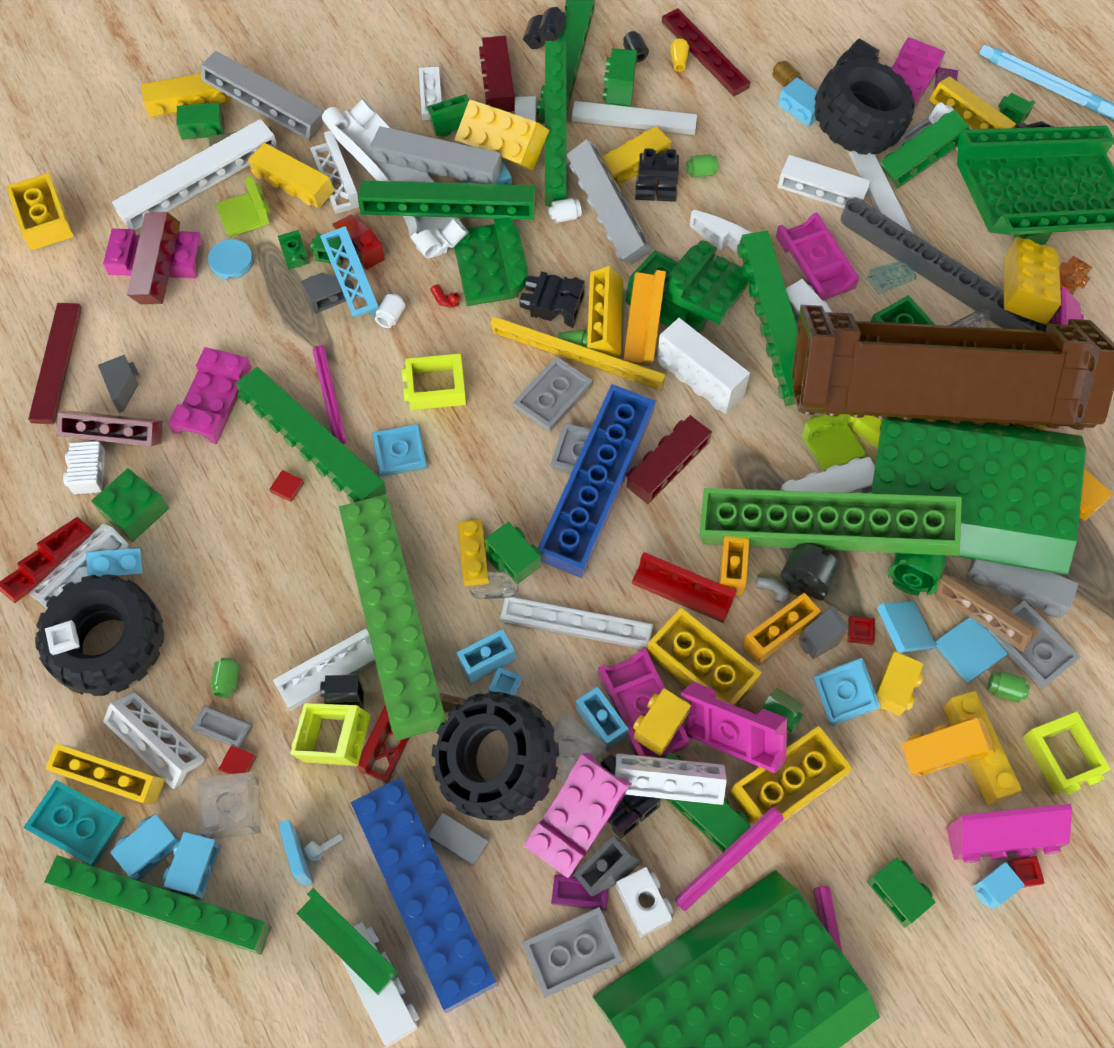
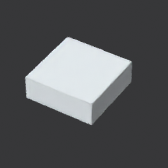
M72 620L45 628L49 651L52 655L80 647L75 623Z

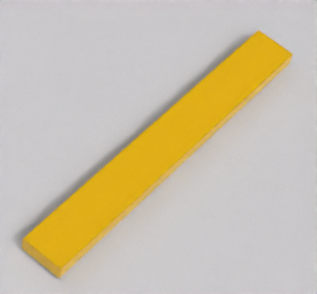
M494 316L490 324L493 334L658 390H662L664 387L665 374Z

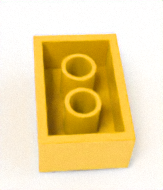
M49 172L6 186L21 235L31 251L74 237L58 189Z

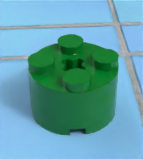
M895 553L887 573L888 578L891 576L893 579L892 584L907 594L919 596L920 592H927L926 595H931L938 588L946 565V555Z

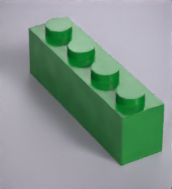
M955 109L950 113H945L933 125L925 127L916 137L907 140L899 149L887 154L880 161L883 171L897 189L957 148L959 132L961 130H969V126Z
M671 752L665 758L685 761L679 755L675 757ZM725 796L723 805L666 799L723 853L752 827L749 825V819L742 812H735L729 806V801Z

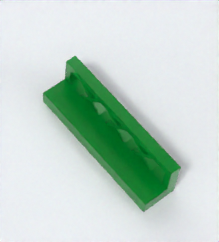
M312 888L307 894L310 899L296 914L379 996L399 972Z

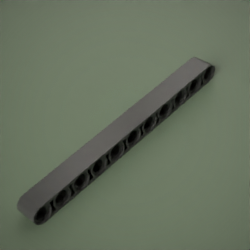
M851 198L846 202L841 215L843 225L1002 329L1046 332L1048 324L1045 325L1004 310V292L862 200Z

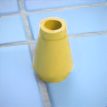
M684 39L673 40L669 48L674 70L678 72L686 69L690 48Z

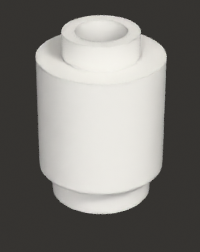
M568 198L553 201L551 207L548 208L550 219L554 220L556 224L576 220L577 217L582 215L578 199Z
M387 294L376 311L375 321L380 326L391 328L392 325L396 324L406 307L402 297L397 294Z

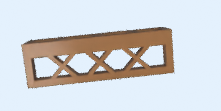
M944 574L940 578L937 596L1020 651L1024 652L1039 635V629L954 574L950 577Z

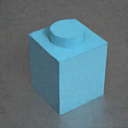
M1005 862L996 867L973 887L977 891L978 899L984 905L994 909L1025 885Z

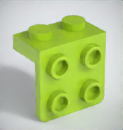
M252 176L244 178L248 193L220 201L216 204L221 221L229 237L270 225L267 213L270 212L266 199H261L264 196L259 183L255 184Z
M824 414L819 417L813 416L805 422L801 438L823 471L834 465L842 466L848 464L855 458L862 459L865 455L864 449L848 427L851 417L849 414H840L839 416Z

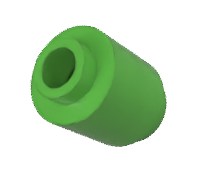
M711 154L690 156L689 161H686L687 174H690L691 178L712 176L718 172L717 156H712Z
M221 658L220 661L214 663L210 683L213 696L220 698H231L233 696V692L237 689L240 665L236 664V660Z
M1000 671L999 673L992 672L988 681L987 691L993 693V696L1019 703L1021 699L1025 700L1027 698L1030 686L1026 684V678Z

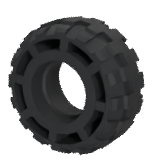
M846 59L835 65L833 69H830L818 88L814 99L816 101L814 106L815 118L819 121V127L829 136V139L835 144L841 145L843 149L850 152L855 151L863 155L868 153L872 155L879 154L890 146L893 147L901 139L913 120L915 101L911 97L912 91L909 85H906L902 76L896 74L886 64H880L873 59Z
M109 574L102 575L99 578L96 575L82 577L81 582L76 584L70 582L63 586V591L57 597L53 595L46 603L48 607L46 612L40 613L36 625L39 631L35 637V646L40 654L39 659L46 670L59 683L82 695L83 693H89L93 696H106V694L114 690L118 693L130 688L129 684L135 680L140 681L148 674L146 670L149 666L156 663L160 656L159 647L164 643L163 620L158 608L149 595L128 579L126 581L117 575ZM72 620L75 623L80 647L52 655L49 651L45 628ZM108 620H119L124 623L122 636L113 648L98 655L83 654L84 639L93 627Z
M489 691L486 694L478 693L464 700V704H457L448 713V720L440 724L436 732L439 735L437 745L433 744L431 756L435 757L436 764L432 769L435 780L441 784L439 787L440 792L445 799L452 802L456 806L455 809L465 815L483 820H511L516 816L525 815L533 810L535 804L538 801H543L550 790L548 786L552 779L555 780L558 767H555L556 757L559 756V745L554 740L555 730L551 722L543 716L542 711L534 704L521 697L503 692ZM495 730H500L508 743L507 763L496 778L485 781L477 767V751L481 742L488 734Z

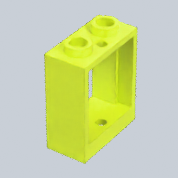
M461 353L405 359L406 368H402L403 382H407L408 388H403L404 400L409 402L411 410L466 405ZM453 370L455 389L415 393L413 374Z
M304 703L290 754L305 763L358 766L371 714L356 705ZM322 719L344 720L336 753L314 752Z
M1078 712L1031 729L1023 736L1026 745L1054 795L1063 791L1066 795H1070L1080 790V785L1085 782L1089 786L1104 780L1103 774L1111 770ZM1070 730L1092 770L1066 780L1045 739Z

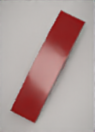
M78 517L63 525L36 543L37 550L17 563L18 569L0 581V592L15 604L43 581L94 533V530Z

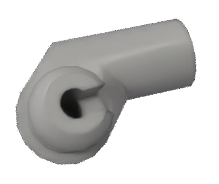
M757 576L756 588L772 590L775 593L774 599L776 602L786 603L788 601L790 591L780 580Z

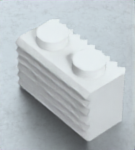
M101 442L69 443V451L65 453V460L68 465L67 472H64L63 475L65 486H68L75 495L100 493L103 489L105 449Z

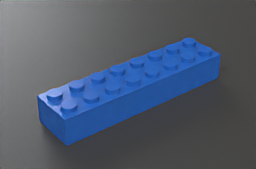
M611 384L538 546L542 563L583 578L653 416L655 400Z
M401 778L350 802L443 1011L448 1013L496 987V980Z

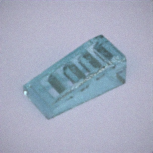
M903 262L870 269L867 277L878 294L917 278L913 270Z

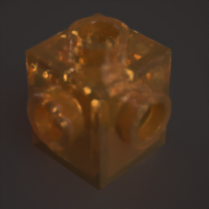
M1072 256L1067 263L1063 261L1059 266L1060 289L1066 288L1071 295L1079 287L1083 289L1091 279L1088 274L1093 267L1075 256Z

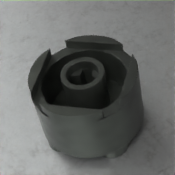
M798 544L791 551L780 576L789 586L788 589L792 594L800 596L805 593L807 596L822 601L828 594L839 571L840 564L837 559L831 554L828 557L822 554V548L818 546Z

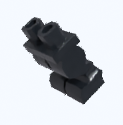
M645 148L644 152L640 153L635 200L655 201V184L657 181V201L676 202V187L679 174V155L676 154V150L667 149L664 154H656L654 149Z
M542 271L539 277L528 276L525 289L534 293L533 295L522 293L519 299L520 307L530 310L531 317H540L548 321H552L560 314L564 318V323L573 328L585 295V281L577 277L572 279L564 277L562 279L557 275H548V273Z
M610 754L600 763V766L615 776L616 758ZM625 794L607 823L611 824L613 832L621 840L639 825V820L640 822L644 821L660 807L661 799ZM625 804L630 806L632 810L628 812L625 809Z

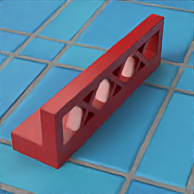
M644 551L632 580V584L721 623H724L737 592L734 589Z
M385 704L361 752L359 764L356 767L359 772L388 784L409 738L400 740L398 747L387 751L384 742L388 736L393 735ZM382 747H383L384 752L381 753V754H379L380 751H381V749H382ZM394 754L392 760H390L389 755ZM386 757L389 766L384 775L371 770L376 760Z

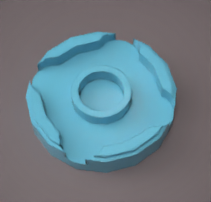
M236 239L219 242L213 246L208 255L211 271L223 279H229V277L239 278L246 274L253 264L250 247L245 242Z

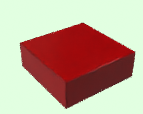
M282 470L269 489L271 493L292 502L304 482L303 479Z
M849 616L847 642L873 645L875 642V619Z
M231 745L219 767V771L244 781L256 756Z
M1037 856L1007 861L1009 867L1024 883L1025 886L1022 888L1045 884Z

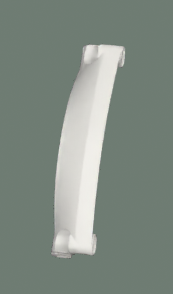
M362 98L351 111L346 109L341 113L337 107H330L323 113L322 120L336 139L368 170L376 181L435 182L428 172H420L416 169L399 167L398 165L381 163L374 160L370 145L379 126L390 127L365 99ZM403 216L409 229L410 238L426 258L440 256L448 247L453 248L468 233L459 218Z

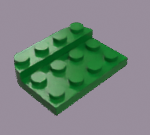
M504 217L502 219H494V224L466 228L468 233L454 246L466 306L518 297V293L525 288L528 268L520 234L512 219Z
M702 240L699 241L698 245L692 246L672 269L666 290L673 296L671 301L720 325L748 287L749 281L743 275L742 266H738L724 257L715 255L718 248L712 246L708 241Z
M654 250L631 274L626 291V303L628 305L631 304L634 275L636 272L654 275L656 270L666 271L659 322L669 327L680 318L698 333L705 329L708 319L672 302L673 296L666 290L670 273L678 262Z

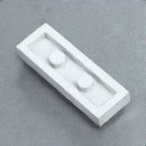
M439 67L419 68L422 120H430L426 106L442 102Z

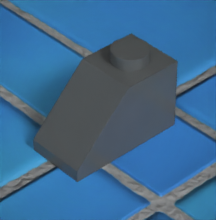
M320 273L301 281L304 294L315 314L346 302L336 276ZM346 279L345 286L355 290L353 282Z
M125 354L98 365L110 397L119 413L125 410L139 385L135 377L139 375L134 362H128Z
M833 606L802 631L799 637L800 646L806 654L815 659L838 646L849 627Z
M613 835L574 876L591 896H594L616 885L617 881L627 877L641 861L624 841Z

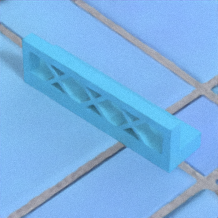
M346 226L320 235L353 318L370 312L372 317L376 316V311L379 307ZM339 236L341 240L339 250L329 247L327 240ZM340 256L349 260L350 263L347 270L337 266ZM348 276L357 279L358 284L355 290L345 286ZM356 296L365 299L367 306L355 310L353 302Z

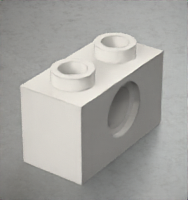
M647 867L616 882V890L640 938L670 924L672 921L671 915L674 912L668 899H662L658 891L661 886L654 872L649 873ZM641 895L650 896L653 900V906L650 908L642 907L639 904L638 898Z

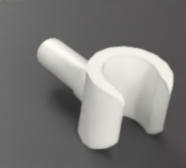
M339 834L321 846L311 841L304 848V854L311 861H318L328 848L342 841L343 838Z

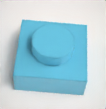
M498 667L488 692H503L516 695L522 682V676Z

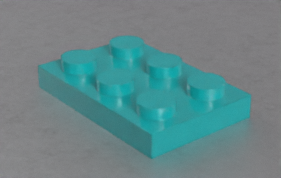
M55 780L23 828L95 867L126 818Z

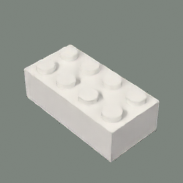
M678 318L660 334L657 354L659 364L674 373L679 381L689 385L698 396H703L708 400L713 408L720 410L726 415L744 398L750 372L687 323Z

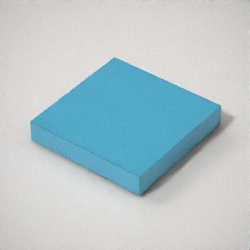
M419 424L372 432L380 477L427 468Z
M915 601L883 603L877 607L898 653L931 650L937 646Z
M970 617L935 641L936 648L967 684L1008 654L984 626Z
M862 658L813 676L831 726L881 708L864 659Z
M289 819L280 822L278 826L293 877L304 887L313 884L298 830Z

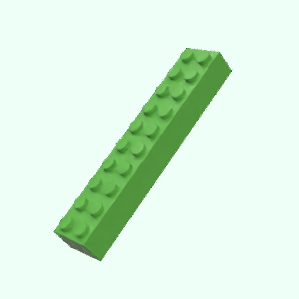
M704 488L699 535L703 544L722 545L724 536L749 539V546L796 548L798 544H811L822 548V550L959 556L962 497Z
M387 494L339 506L395 741L438 730L440 724L446 722Z

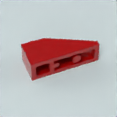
M352 214L333 223L335 230L346 226L360 263L366 270L385 260L380 240L368 226Z

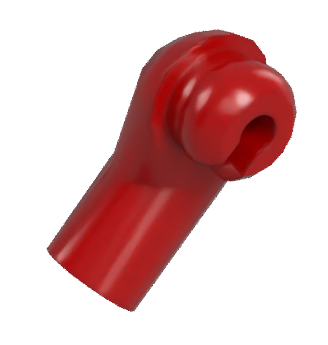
M435 284L430 288L438 305L455 308L459 305L461 297L458 293L451 292L449 295H446L439 284Z

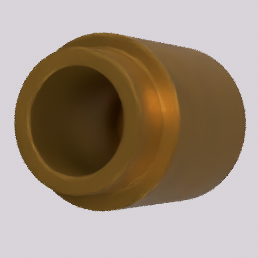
M786 60L778 62L773 68V78L783 87H786L797 77L802 80L800 72Z

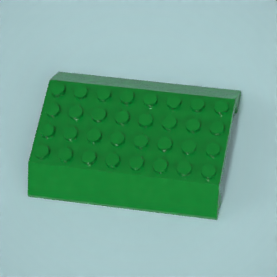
M1107 125L969 129L959 132L957 166L990 233L1017 235L1114 229V167L1106 154L1114 144V137Z
M888 417L887 419H881L871 494L962 497L959 556L954 557L979 559L1009 566L1067 575L1077 543L1086 446L1083 437L1080 435L1010 425L1002 426L989 422L980 425L971 421L952 423L947 420L937 419L935 422H929L922 418L902 420L898 417Z
M776 870L593 996L607 1022L611 1023L626 1048H840L880 1018L864 982L797 888Z

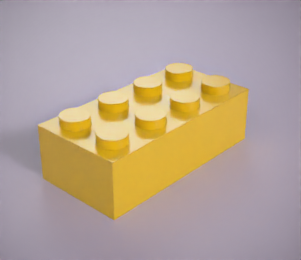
M469 100L454 140L462 145L501 153L503 161L534 171L549 130L538 122Z
M1016 237L1004 256V310L1047 325L1061 305L1058 251L1050 246L1039 245L1030 239Z
M680 608L647 644L646 650L650 658L686 688L692 682H696L716 690V699L734 706L739 705L758 683L762 674L761 671L683 608Z
M817 726L786 748V762L776 773L759 767L737 782L730 791V794L753 825L771 808L775 807L784 817V820L778 825L780 826L845 779L853 768L820 726Z

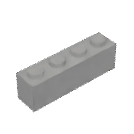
M972 559L966 575L967 578L973 580L978 585L988 586L995 589L1001 595L1011 596L1020 600L1021 603L1025 600L1030 606H1035L1044 610L1050 616H1058L1060 618L1071 608L1079 584L1052 572L1009 566L979 559Z

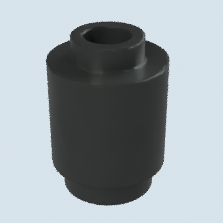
M636 31L628 32L623 38L624 48L627 50H637L636 62L645 60L649 54V49L642 36Z

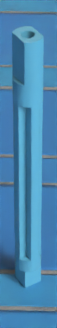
M983 45L979 54L988 58L989 62L1114 121V103L1003 50Z

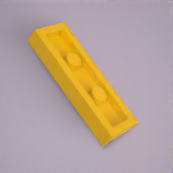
M482 519L457 522L464 587L489 584Z

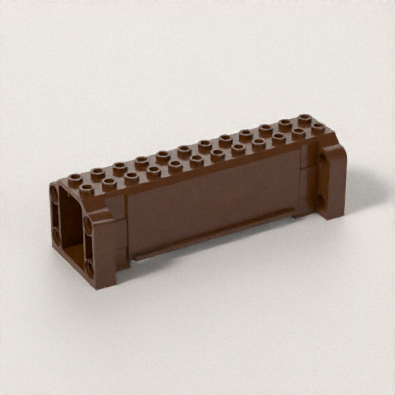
M801 305L792 368L793 396L798 412L806 415H814L815 413H825L829 416L849 414L856 418L868 415L879 419H887L888 417H898L902 420L922 418L929 422H935L937 419L952 423L971 421L982 425L986 424V422H994L1002 426H1009L1012 423L1021 424L1025 427L1045 425L1048 428L1057 429L1060 426H1066L1075 430H1083L1084 428H1094L1097 424L1102 425L1106 421L1114 391V343L1091 320L1069 319L1068 325L1048 324L1046 332L1038 330L855 321L852 313L825 312L823 306Z

